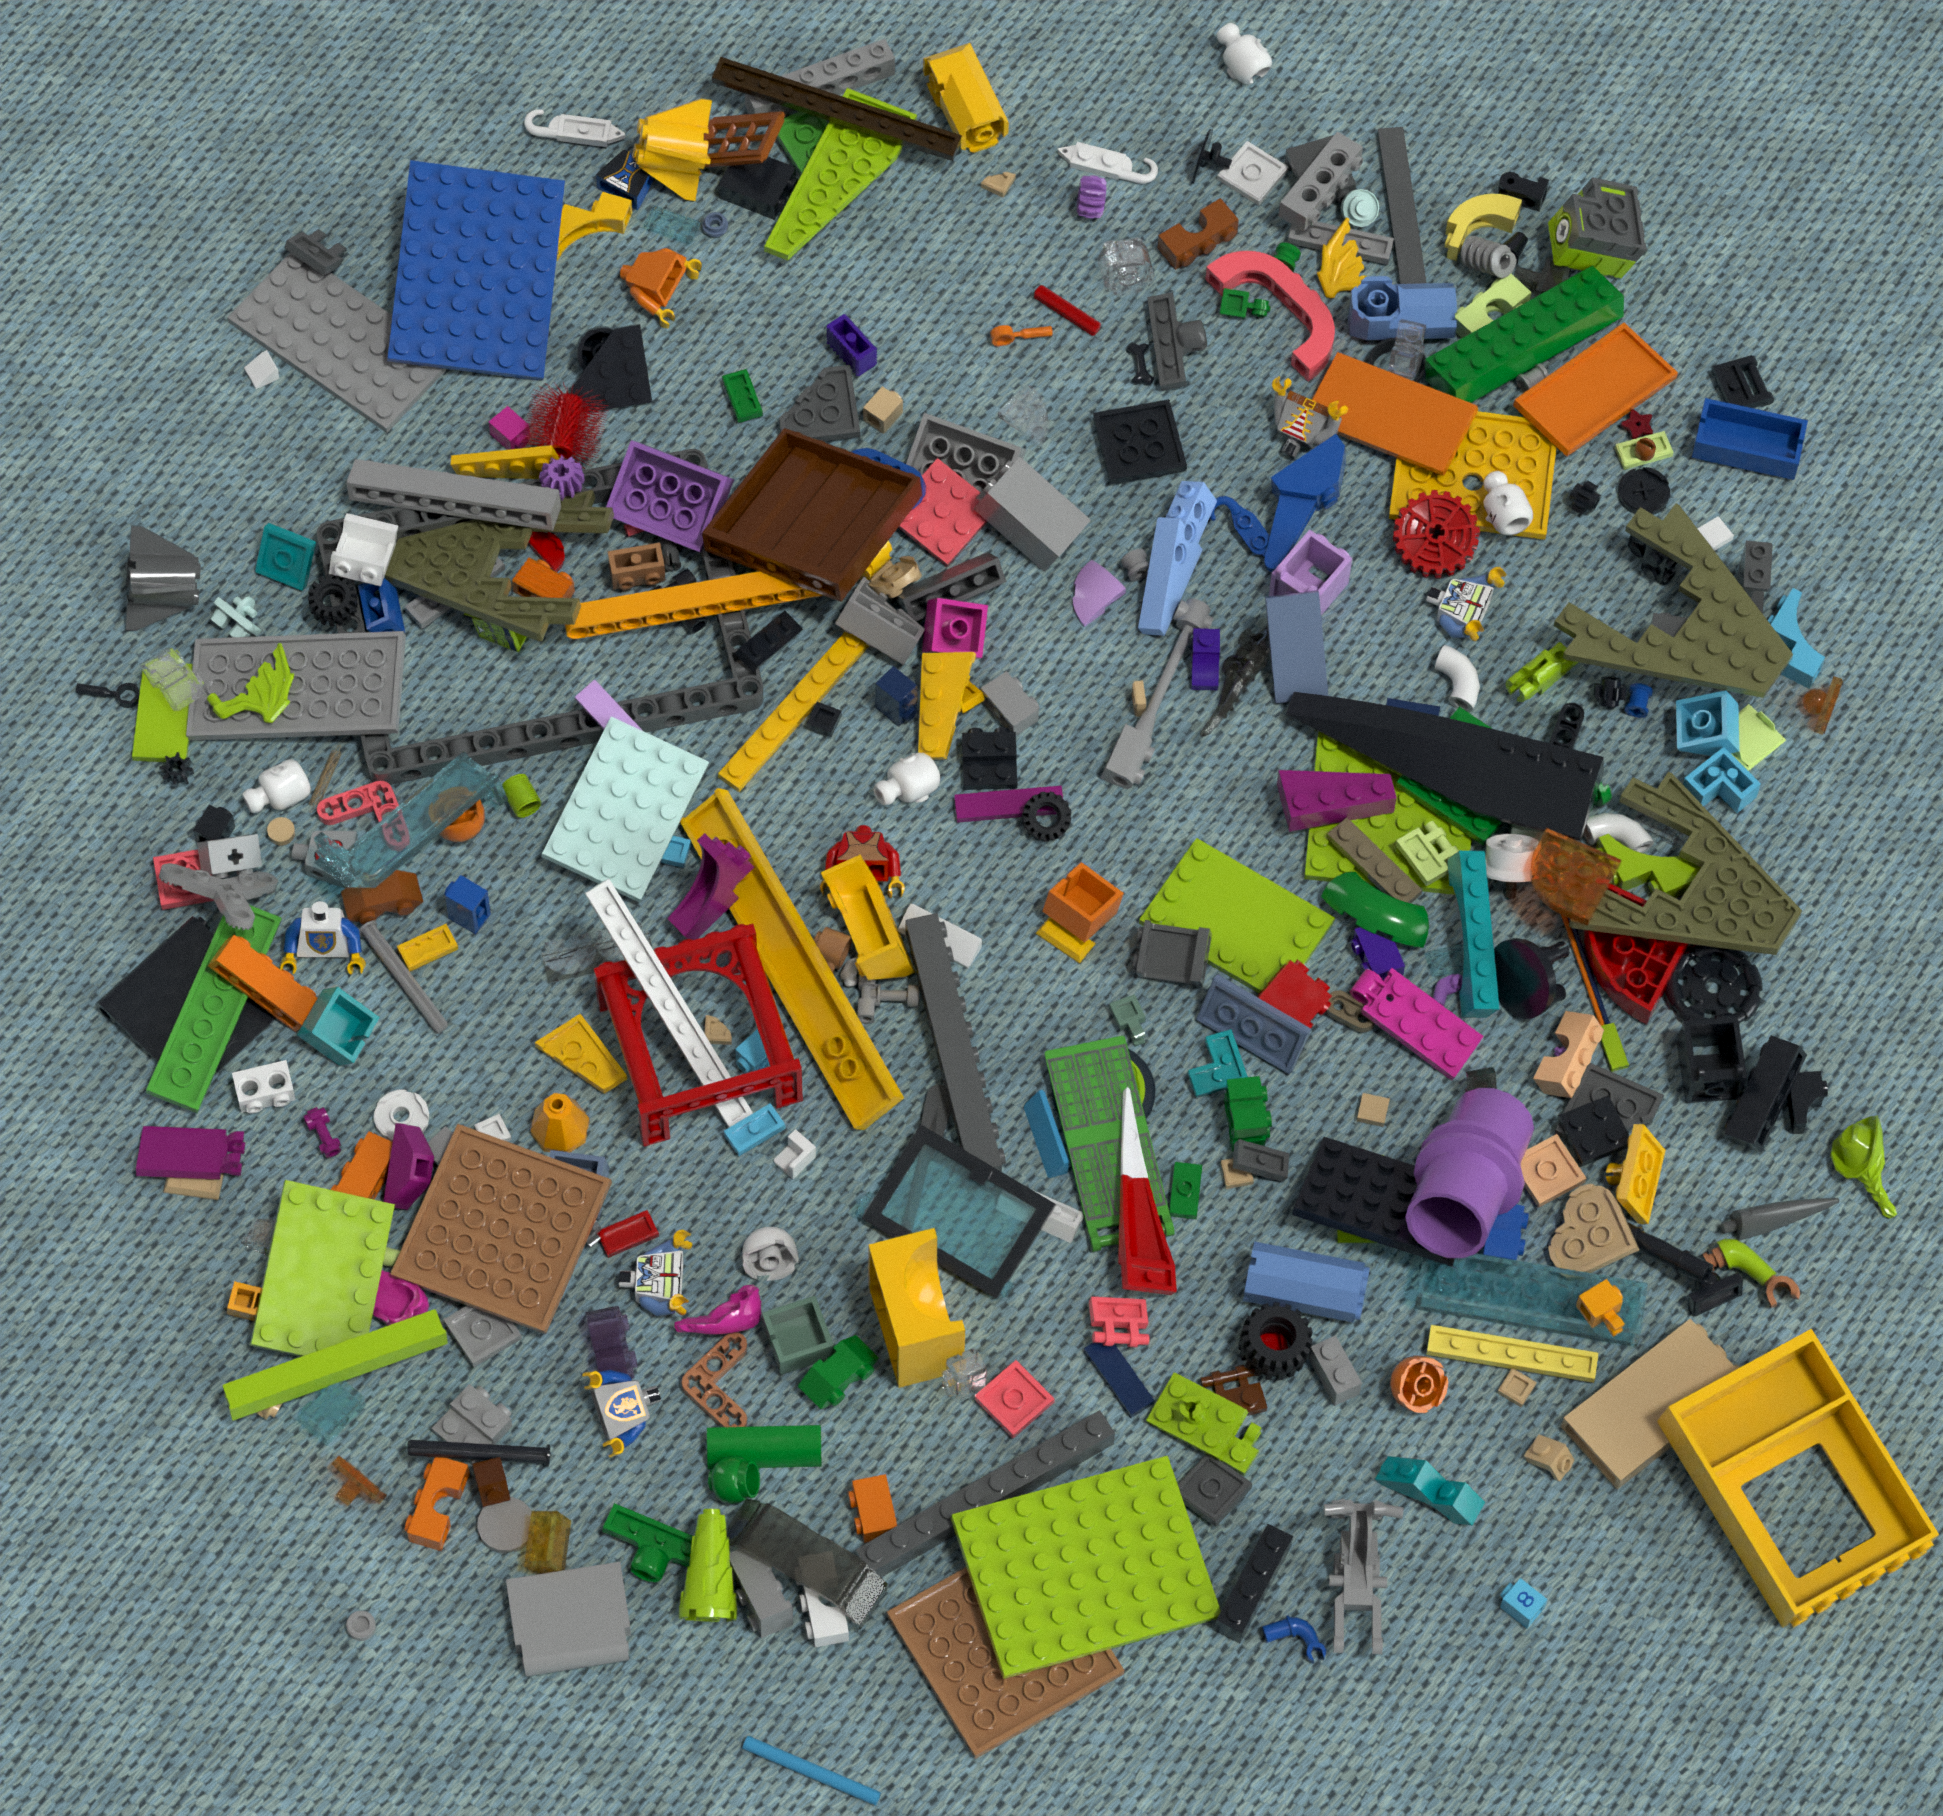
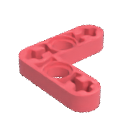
M376 781L328 797L320 801L317 806L318 818L326 825H334L374 811L388 848L392 852L402 853L410 847L409 830L393 789L385 781ZM378 790H382L385 793L387 804L382 805L381 799L377 795ZM352 798H359L363 801L362 805L355 809L349 807L348 802ZM343 802L345 812L341 811L339 803ZM330 807L334 815L329 816L325 809ZM387 812H394L397 818L393 822H385L382 816ZM396 828L400 838H402L401 844L394 841L393 830Z

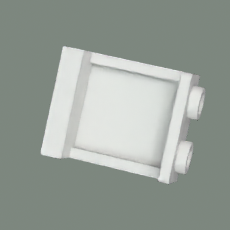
M346 513L342 535L336 551H333L331 555L329 574L381 586L396 546L398 525Z

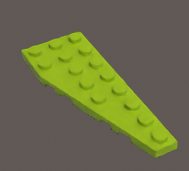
M847 88L843 94V97L917 121V114ZM829 121L764 245V252L788 261L895 162L904 145Z

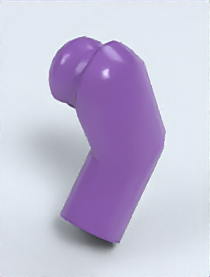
M1452 974L1438 980L1433 999L1445 1006L1447 996L1462 988L1463 976Z

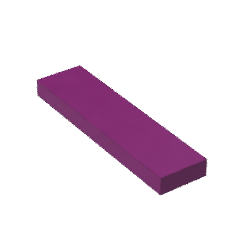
M1062 785L955 794L957 823L1022 817L1024 806L1035 794L1051 791L1056 795H1061L1063 798ZM1044 806L1037 811L1036 816L1054 815L1057 813L1052 807Z

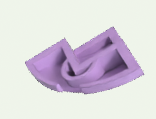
M1093 560L1089 561L1081 569L1074 583L1075 596L1072 598L1076 616L1085 627L1105 613L1107 606L1126 593V588L1109 571Z

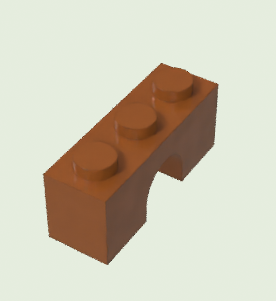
M1220 198L1200 210L1199 225L1204 230L1198 233H1191L1178 223L1158 235L1157 249L1175 270L1181 266L1186 267L1201 254L1212 252L1216 245L1221 242L1232 240L1238 232L1239 219Z

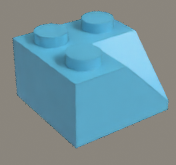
M1726 690L1676 701L1677 749L1679 751L1713 756L1721 748L1725 747L1730 753L1740 752L1738 703Z

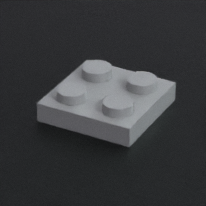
M468 1305L444 1319L445 1326L473 1368L522 1339L520 1332L513 1322Z

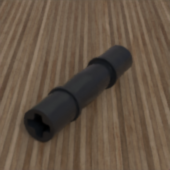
M1627 1222L1638 1245L1639 1252L1673 1268L1677 1274L1681 1273L1701 1284H1705L1713 1271V1264L1691 1254L1688 1250L1682 1251L1665 1240L1644 1232L1642 1227H1637Z

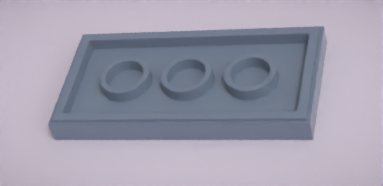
M1310 591L1265 597L1275 703L1290 702L1294 692L1328 696L1319 592Z
M1218 974L1213 978L1196 1018L1197 1021L1218 1033L1232 1029L1236 1044L1287 1074L1294 1070L1311 1031V1028Z

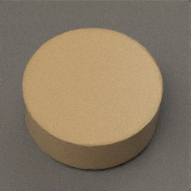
M275 818L267 827L268 837L275 845H287L295 837L294 825L287 818Z

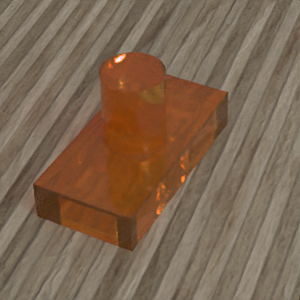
M338 1456L333 1461L332 1465L348 1478V1481L336 1494L347 1506L351 1504L361 1491L379 1504L386 1498L387 1494L345 1458Z

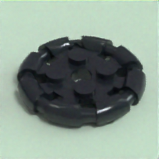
M1692 944L1682 954L1665 988V995L1669 1006L1678 1012V1017L1682 1021H1687L1694 1017H1699L1703 1020L1712 1019L1704 1017V1013L1714 1015V1018L1722 1015L1729 1016L1730 1018L1738 1017L1740 1026V1023L1744 1020L1748 1021L1760 1006L1761 997L1759 994L1763 990L1761 975L1756 965H1752L1747 960L1749 956L1741 950ZM1712 955L1722 956V962L1711 961ZM1693 959L1696 961L1694 968L1688 963ZM1738 966H1739V967L1742 969V971H1743V973L1740 974L1739 976H1738L1737 970L1735 969V968H1737ZM1678 979L1686 980L1685 986L1680 985ZM1714 982L1719 985L1721 990L1717 993H1711L1706 989L1705 985ZM1741 990L1749 991L1748 995H1740ZM1690 999L1694 1005L1687 1007L1684 1002ZM1733 1006L1737 1012L1732 1014L1728 1012V1009Z

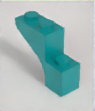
M1388 1456L1375 1478L1379 1484L1432 1506L1455 1524L1472 1526L1485 1504V1501L1466 1482L1446 1480L1427 1460Z

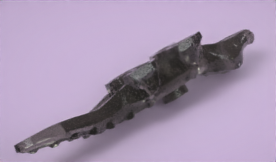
M1267 624L1257 634L1252 633L1249 628L1244 630L1238 639L1240 647L1235 655H1231L1224 660L1221 671L1226 677L1216 710L1200 732L1202 737L1211 734L1219 726L1220 722L1227 718L1228 712L1234 710L1233 705L1239 702L1240 695L1246 692V687L1255 680L1259 671L1267 665V659L1270 654Z

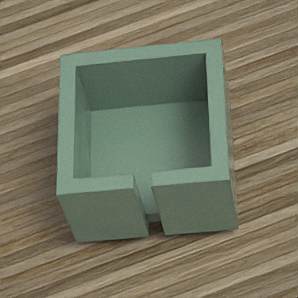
M816 1296L762 1313V1326L769 1345L772 1347V1353L781 1375L813 1365L819 1359L825 1361L834 1353V1344Z

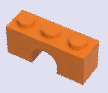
M438 1457L434 1458L432 1464H427L424 1472V1479L426 1480L424 1488L418 1489L414 1500V1505L417 1507L414 1515H409L404 1530L407 1532L409 1542L442 1551L451 1523L449 1516L434 1510V1505L443 1497H453L461 1500L470 1475L468 1464Z

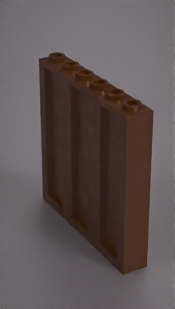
M784 428L702 532L705 551L842 602L922 497L920 477L913 473L893 468L888 464L871 460L866 456L849 452L844 448L830 445L822 440L808 437L800 432Z

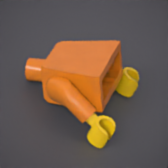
M663 248L654 252L640 253L633 266L623 265L621 267L620 277L622 280H625L630 289V295L652 316L656 314L659 317V324L662 328H669V323L663 318L668 317L674 321V312L670 309L662 310L660 307H666L684 272L686 271L688 278L695 280L699 277L697 270L701 271L702 264L698 259L687 261L685 256L668 248Z

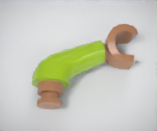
M1722 1239L1717 1241L1718 1247L1712 1249L1711 1254L1708 1255L1706 1252L1702 1254L1705 1261L1713 1264V1271H1715L1714 1267L1716 1266L1722 1268L1727 1265L1729 1269H1740L1762 1286L1766 1285V1296L1771 1308L1777 1306L1773 1296V1291L1777 1287L1787 1288L1791 1293V1298L1797 1300L1800 1298L1798 1285L1787 1276L1776 1277L1777 1273L1745 1243L1736 1239Z

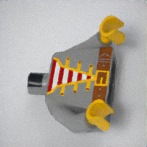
M1278 376L1272 382V387L1276 391L1274 400L1275 425L1277 426V431L1287 438L1282 452L1296 458L1301 446L1312 450L1337 434L1342 420L1340 416L1348 412V407L1345 405L1338 410L1339 400L1330 403L1326 407L1291 390L1287 393L1286 390L1292 384L1291 380L1287 378L1284 381L1283 387L1279 381L1280 376Z

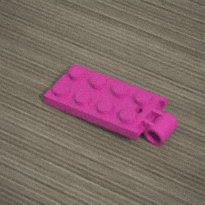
M1393 968L1389 970L1384 981L1374 971L1364 970L1350 990V994L1355 1000L1362 1004H1367L1361 1009V1013L1448 1079L1453 1080L1484 1036Z

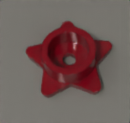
M1632 409L1629 419L1620 424L1621 427L1627 429L1632 439H1637L1645 434H1653V430L1649 425L1652 420L1651 414L1640 415Z

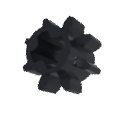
M1590 481L1584 482L1583 485L1577 483L1569 496V500L1574 504L1571 509L1582 515L1587 510L1593 512L1601 499V495L1597 493L1599 486Z
M1604 676L1601 677V683H1594L1593 696L1594 698H1599V705L1617 707L1619 706V700L1626 699L1627 688L1626 685H1621L1620 678Z
M179 752L176 753L175 757L169 758L165 756L167 761L165 766L159 767L161 772L167 773L163 777L164 782L167 783L171 780L175 788L182 782L189 784L188 775L194 774V769L187 767L191 763L190 758L187 757L183 760ZM174 767H177L178 769H181L182 771H181L180 773H177L176 771H173L172 769H173Z

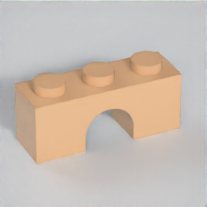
M1565 1011L1555 1034L1567 1050L1557 1057L1544 1056L1533 1078L1544 1094L1567 1098L1573 1097L1604 1032V1029L1594 1015Z

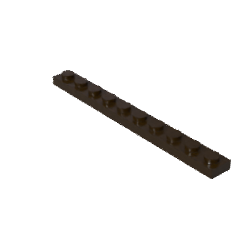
M721 56L712 75V83L950 161L954 160L961 142L962 135Z

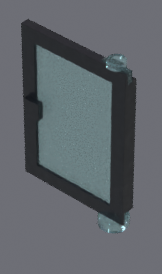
M920 1124L877 1195L870 1191L867 1192L859 1203L855 1215L891 1238L935 1228L937 1235V1265L998 1300L1000 1296L1006 1298L1011 1292L1014 1283L1010 1279L1053 1212L1056 1204Z

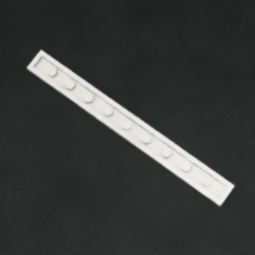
M606 879L585 892L584 894L702 1086L731 1078L610 879ZM743 1096L714 1104L728 1128L753 1114Z

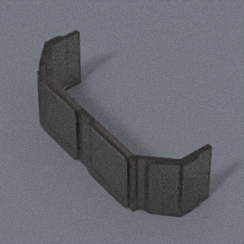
M746 1498L726 1528L729 1546L746 1550L835 1604L854 1623V1631L856 1633L862 1629L888 1589V1583L858 1556L828 1538L821 1536L808 1528V1526L768 1503L764 1504L757 1500Z

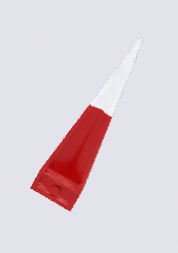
M1127 1087L1123 1090L1118 1264L1121 1265L1122 1289L1173 1295L1177 1292L1175 1264L1152 1194L1138 1135L1131 1092Z

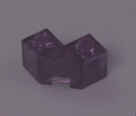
M619 1306L585 1312L597 1371L614 1370L626 1373L631 1379H634L633 1368L638 1367L635 1351L629 1352L625 1332L630 1331L627 1314L621 1315Z

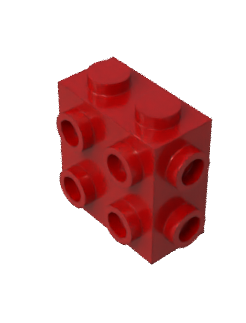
M1298 959L1295 962L1287 960L1256 996L1309 1028H1312L1314 1025L1310 1021L1317 1013L1320 1016L1323 1015L1332 1004L1328 1001L1332 997L1327 992L1330 987L1319 977L1314 981L1307 975L1309 969Z

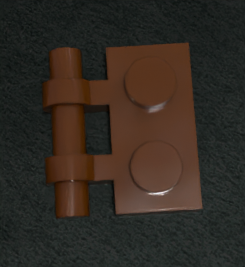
M1244 1365L1235 1366L1234 1370L1221 1373L1219 1370L1210 1372L1209 1376L1200 1377L1202 1387L1213 1386L1216 1394L1247 1409V1416L1266 1412L1268 1409L1260 1382L1248 1383L1247 1378L1256 1376L1254 1375L1255 1369L1253 1368L1248 1370ZM1238 1380L1239 1387L1224 1390V1383Z

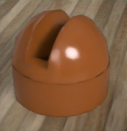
M1642 438L1636 443L1634 454L1642 461L1651 460L1655 455L1656 445L1650 438Z

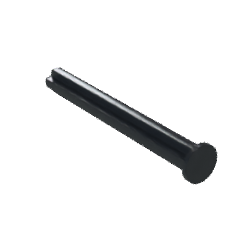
M409 1440L407 1443V1454L409 1456L489 1460L500 1457L501 1461L545 1464V1467H549L550 1444H547L545 1448Z

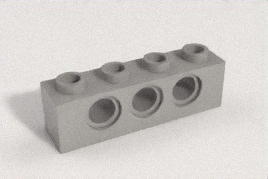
M1337 131L1280 202L1279 217L1302 231H1305L1310 224L1314 225L1320 217V211L1324 206L1329 207L1334 200L1336 191L1346 186L1352 171L1356 172L1361 167L1364 160L1362 158L1363 146Z

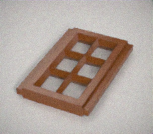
M780 111L713 117L708 123L709 134L704 133L703 140L708 141V151L712 145H721L718 153H708L707 151L711 161L710 164H705L704 168L757 164L766 161L785 121L783 119L785 113ZM769 126L765 134L754 135L758 127ZM749 128L745 136L734 137L737 129ZM719 130H728L725 138H715ZM751 142H761L757 150H747ZM741 143L738 151L727 152L730 144Z

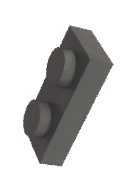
M1241 1139L1234 1144V1169L1281 1182L1288 1178L1289 1153Z

